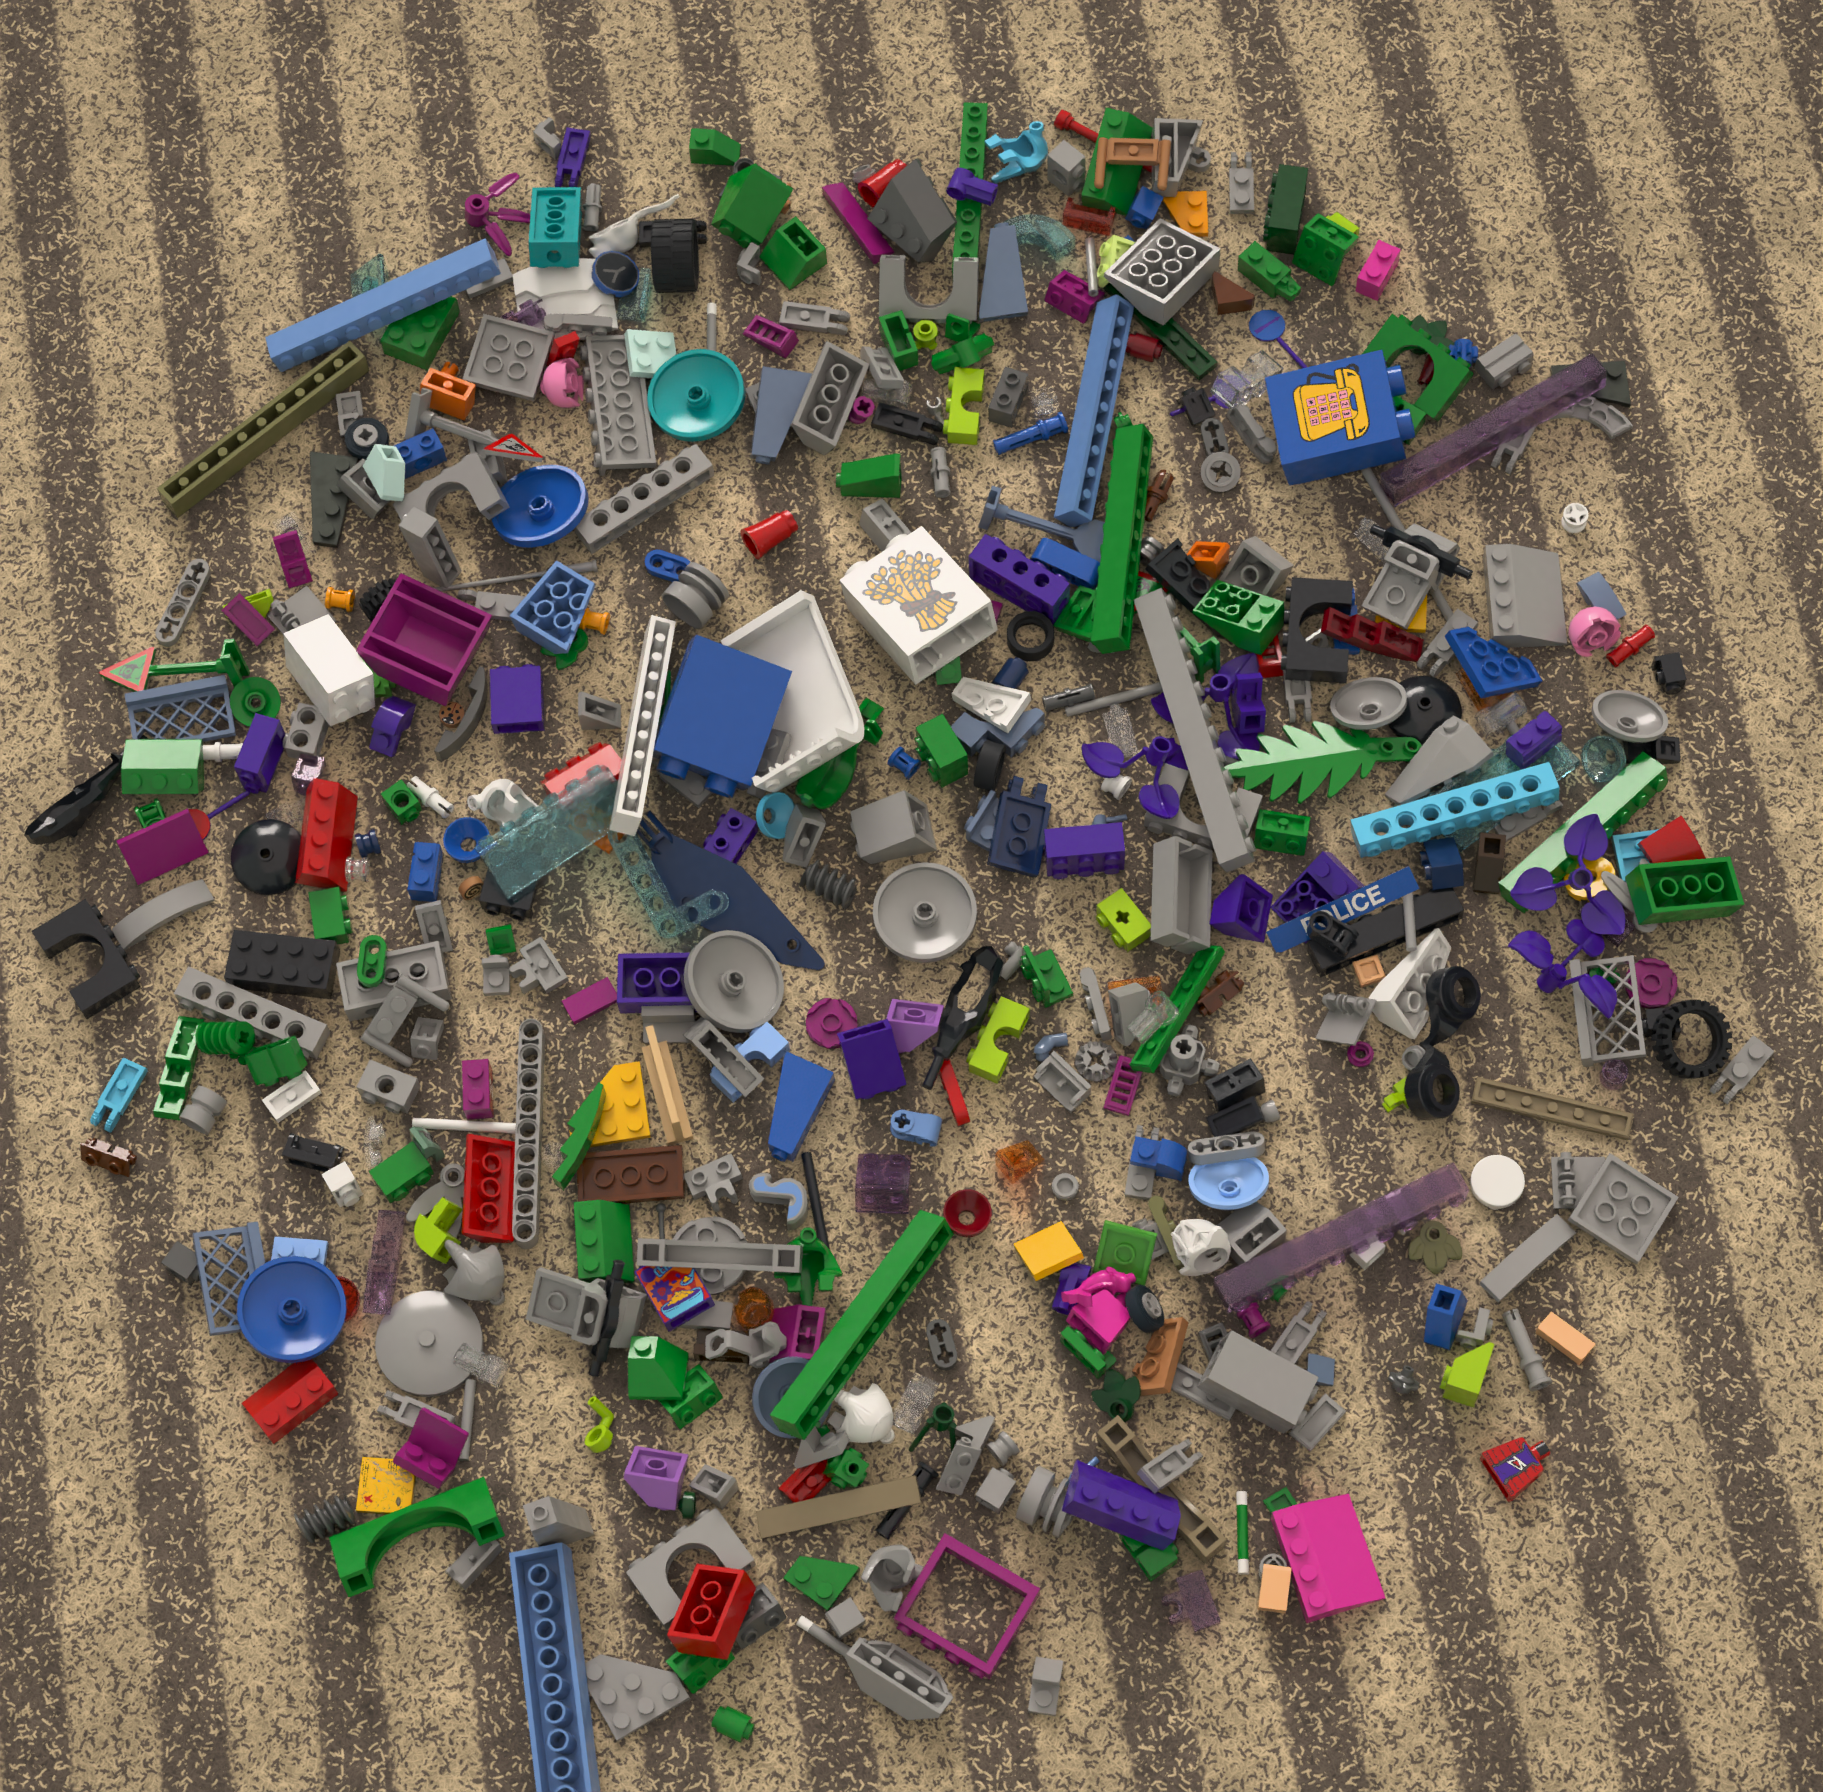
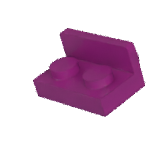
M1063 270L1050 281L1044 300L1084 324L1088 320L1090 311L1096 307L1097 302L1103 300L1105 293L1098 289L1097 296H1090L1087 282Z

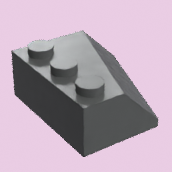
M915 159L890 180L867 219L918 263L932 262L957 224V220L944 199L940 198L935 191L934 183L922 170V164L919 159Z

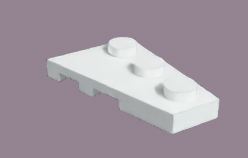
M963 677L951 693L954 702L1006 733H1009L1031 701L1030 692Z

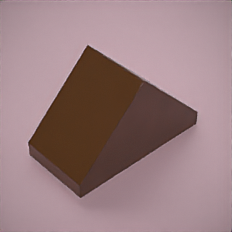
M1216 271L1213 272L1211 288L1217 315L1250 311L1254 308V294Z

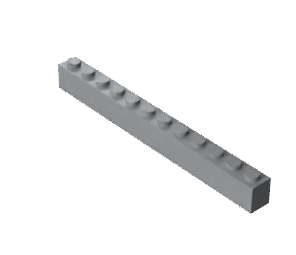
M1160 588L1134 599V603L1218 863L1228 873L1255 862L1252 852L1256 851L1252 838L1247 837L1245 829H1248V824L1244 815H1240L1238 807L1241 806L1240 799L1236 792H1232L1231 784L1234 781L1228 769L1225 770L1223 762L1226 761V757L1222 748H1218L1216 743L1219 735L1215 726L1210 724L1209 718L1212 717L1208 704L1203 703L1201 697L1205 695L1204 689L1200 681L1196 682L1194 674L1198 673L1194 661L1192 659L1189 660L1187 653L1190 652V647L1186 638H1182L1180 633L1183 630V625L1178 616L1175 617L1173 611L1176 609L1175 601L1171 594L1167 596L1163 589Z

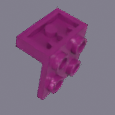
M423 1407L419 1411L408 1441L395 1454L393 1463L440 1489L454 1472L469 1433Z

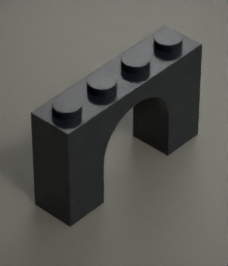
M1292 577L1291 587H1286L1285 602H1290V609H1285L1284 624L1289 625L1288 632H1283L1282 647H1287V655H1282L1281 670H1286L1285 680L1331 683L1347 682L1349 649L1314 646L1304 639L1300 632V627L1306 619L1316 614H1324V611L1330 607L1346 615H1351L1353 581Z
M84 899L32 930V933L49 959L81 942H92L104 949L105 959L99 972L69 991L85 1018L89 1019L140 988L141 986L137 979L141 976L133 964L130 966L126 964L124 959L128 956L121 944L114 945L112 939L115 938V935L109 925L102 926L99 919L103 918L97 906L94 904L90 907L87 900Z

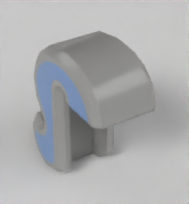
M759 1173L752 1177L749 1182V1189L755 1202L789 1205L787 1216L788 1231L797 1229L805 1222L809 1210L808 1197L801 1182L792 1178H783L772 1183L769 1173Z

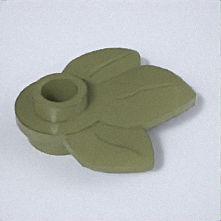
M1428 1221L1421 1227L1420 1235L1411 1240L1408 1247V1255L1410 1260L1423 1258L1428 1270L1437 1275L1445 1267L1448 1258L1453 1260L1462 1259V1248L1459 1240L1455 1236L1448 1234L1442 1223ZM1431 1229L1438 1231L1436 1239H1432L1429 1236Z

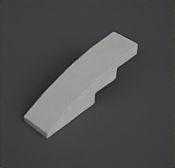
M1556 1214L1499 1263L1479 1284L1499 1303L1533 1275L1535 1270L1548 1261L1557 1250L1570 1241L1576 1232Z

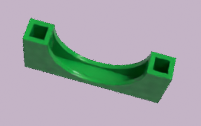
M481 1477L329 1537L339 1577L348 1598L375 1588L374 1575L382 1557L397 1542L415 1532L432 1527H456L470 1533L476 1539L479 1546L504 1537L505 1534L485 1478Z

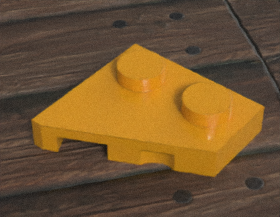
M1178 191L1176 197L1163 198L1162 202L1166 205L1170 216L1179 228L1197 237H1208L1207 191Z

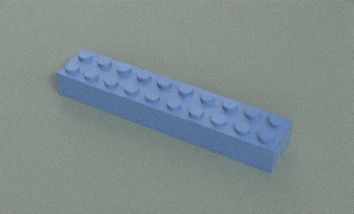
M561 1542L509 1553L536 1792H600L571 1548Z

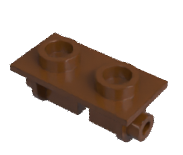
M1224 970L1214 978L1216 982L1209 988L1207 985L1205 986L1195 1003L1200 1005L1198 1011L1203 1017L1207 1014L1209 1016L1212 1015V1013L1224 1005L1218 996L1222 994L1225 1000L1229 1001L1242 991L1243 981L1239 977L1236 979L1234 977L1239 973L1238 971L1228 972Z
M88 1138L85 1143L81 1142L82 1161H85L90 1166H99L107 1169L115 1175L130 1176V1165H134L137 1160V1156L133 1154V1151L116 1146L111 1153L109 1151L112 1148V1144L97 1138Z

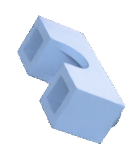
M766 1022L763 1026L754 1028L749 1038L743 1044L738 1043L735 1049L748 1062L753 1059H760L772 1068L784 1057L786 1052L790 1051L789 1042ZM713 1066L710 1073L712 1083L734 1103L742 1094Z

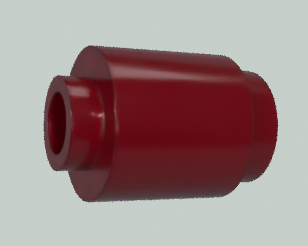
M1130 333L1125 352L1129 353L1131 357L1153 363L1154 359L1159 360L1163 345L1159 344L1160 339L1136 333V335Z

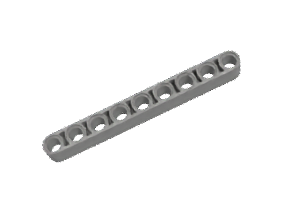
M532 1018L526 1019L521 1023L518 1043L512 1233L515 1242L522 1249H531L536 1246L539 1240L545 1033L541 1023ZM532 1030L538 1031L535 1037L529 1038L526 1036ZM530 1055L538 1056L534 1062L525 1061ZM528 1080L537 1081L533 1087L524 1086ZM533 1104L536 1106L532 1112L524 1111L527 1105ZM526 1130H535L533 1136L528 1138L523 1136ZM531 1154L535 1156L531 1162L525 1163L522 1161L526 1155ZM525 1180L534 1181L533 1185L529 1188L521 1187ZM525 1205L533 1206L529 1213L524 1214L520 1212L521 1208ZM529 1230L532 1232V1235L527 1239L519 1238L523 1231Z

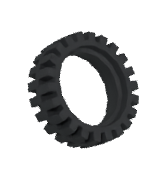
M1684 1000L1671 1004L1670 1007H1666L1662 1011L1663 1014L1658 1015L1656 1018L1658 1023L1654 1024L1652 1030L1656 1031V1034L1651 1035V1041H1656V1045L1652 1046L1653 1052H1658V1055L1655 1057L1658 1062H1663L1661 1066L1665 1070H1670V1074L1679 1078L1695 1079L1714 1074L1718 1071V1068L1724 1066L1723 1060L1728 1059L1730 1056L1727 1050L1732 1049V1043L1728 1042V1039L1732 1038V1032H1727L1730 1024L1723 1021L1726 1016L1723 1013L1717 1012L1719 1008L1715 1005H1710L1707 1001ZM1688 1013L1697 1014L1702 1017L1709 1026L1712 1035L1711 1051L1707 1059L1697 1065H1689L1681 1061L1674 1052L1671 1041L1672 1029L1677 1019Z

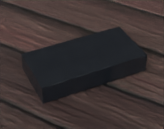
M1255 1096L1206 1117L1214 1137L1238 1134L1266 1121Z

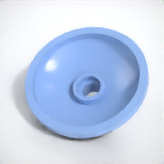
M1256 1157L1206 1165H1194L1189 1174V1189L1192 1195L1206 1206L1219 1210H1235L1253 1204L1265 1194L1269 1186V1173L1266 1166Z

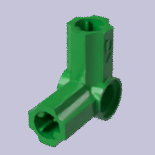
M983 333L952 345L951 348L932 355V367L934 371L943 374L954 370L955 367L964 368L980 361L981 357L992 353L993 339Z

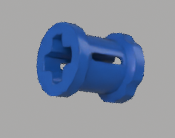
M901 746L891 754L887 762L890 767L894 766L904 773V777L908 780L919 770L922 763L919 759H913L905 753V749Z

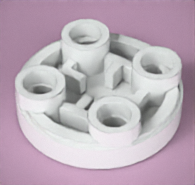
M1491 1155L1480 1160L1475 1165L1470 1178V1186L1475 1198L1493 1210L1506 1208L1514 1204L1520 1198L1525 1185L1524 1174L1520 1166L1511 1158L1502 1155Z

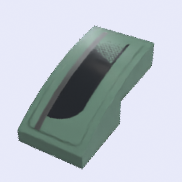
M412 1127L409 1129L412 1141L426 1159L432 1156L438 1162L445 1157L440 1146L426 1129L422 1127Z

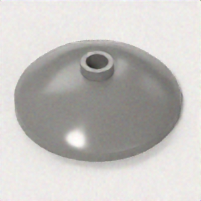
M1381 677L1363 678L1346 684L1334 694L1330 703L1331 713L1338 723L1356 730L1377 729L1392 723L1404 712L1407 706V694L1405 689L1394 680Z
M1626 690L1606 691L1598 695L1592 705V715L1597 724L1609 735L1623 741L1632 743L1654 741L1664 735L1668 726V717L1665 711L1650 698Z

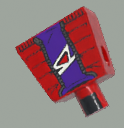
M1520 1437L1484 1451L1481 1454L1480 1460L1509 1503L1542 1475L1544 1468L1540 1461L1549 1456L1550 1451L1542 1440L1529 1447L1525 1439Z

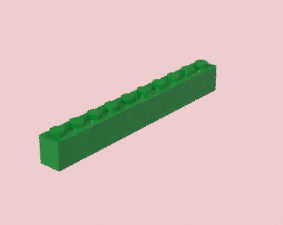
M1144 424L1116 428L1115 439L1113 440V460L1110 462L1111 477L1110 481H1108V502L1105 504L1106 519L1103 524L1104 536L1103 544L1100 546L1098 586L1095 589L1096 603L1092 612L1093 629L1090 632L1091 643L1101 654L1130 649L1134 599L1136 596L1153 446V435Z
M920 1210L910 1222L887 1256L881 1261L876 1271L865 1283V1286L851 1302L843 1316L835 1324L832 1331L821 1343L810 1361L805 1365L799 1376L790 1385L788 1391L774 1407L770 1416L779 1431L802 1440L807 1438L954 1235L944 1217Z

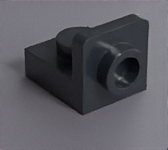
M1193 386L1181 392L1182 397L1176 400L1178 404H1182L1191 426L1216 415L1204 388L1196 390Z

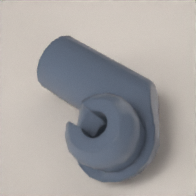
M1067 1033L1042 1037L1034 1047L1036 1059L1042 1062L1050 1056L1049 1051L1052 1048L1068 1046Z

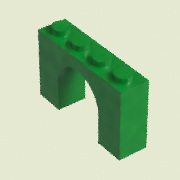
M1391 314L1362 354L1383 350L1387 367H1390L1395 359L1405 351L1419 349L1428 352L1434 363V375L1414 405L1438 422L1474 375L1469 370L1471 365L1460 356L1457 360L1451 357L1449 354L1452 351L1442 343L1436 346L1430 341L1432 336L1420 328L1418 332L1410 327L1413 322L1401 314L1398 318Z

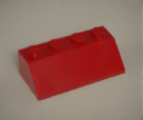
M313 778L307 788L295 883L324 889L339 887L341 892H346L358 796L338 782Z

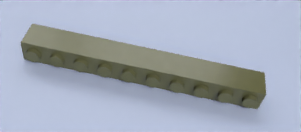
M349 340L157 487L162 502L179 518L335 398L336 394H340L369 372L365 356Z

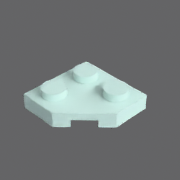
M627 329L624 334L630 377L653 378L660 366L676 355L674 333Z

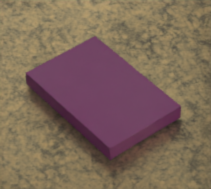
M188 808L117 840L118 846L138 885L209 853Z

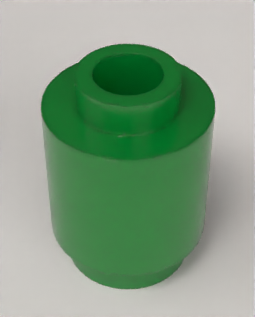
M720 1706L715 1713L711 1726L716 1728V1732L741 1743L744 1739L749 1740L755 1724L751 1723V1716L729 1706L726 1708Z

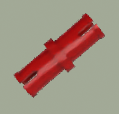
M1643 625L1641 629L1632 636L1625 637L1622 640V644L1606 655L1607 660L1617 668L1628 657L1638 654L1639 649L1647 642L1654 639V631L1650 626Z

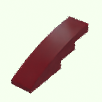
M1331 607L1324 611L1320 633L1355 647L1391 658L1418 662L1421 657L1424 639L1385 621L1375 623L1358 614L1348 616Z

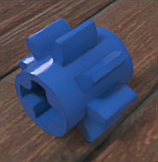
M1458 339L1454 342V345H1449V349L1452 351L1449 355L1455 360L1460 356L1471 366L1472 363H1476L1478 346H1473L1471 340Z

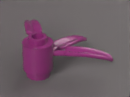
M517 173L508 174L489 187L490 194L486 197L474 194L465 201L466 222L472 227L486 225L485 231L507 256L512 255L511 246L497 223L492 222L490 224L488 221L489 216H497L499 220L530 223V214L509 208H499L498 212L489 211L488 201L493 196L499 197L510 188L520 177Z

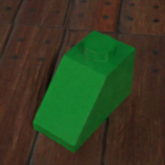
M691 128L689 143L691 163L734 166L735 162L739 160L740 143L714 129Z

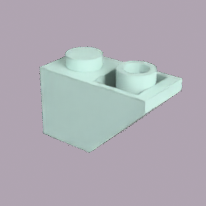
M375 444L363 468L381 499L402 502L404 499L405 462L396 446Z

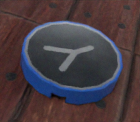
M608 251L601 253L592 265L591 275L595 285L608 295L611 293L615 297L627 296L635 290L640 279L639 270L635 262L620 252Z

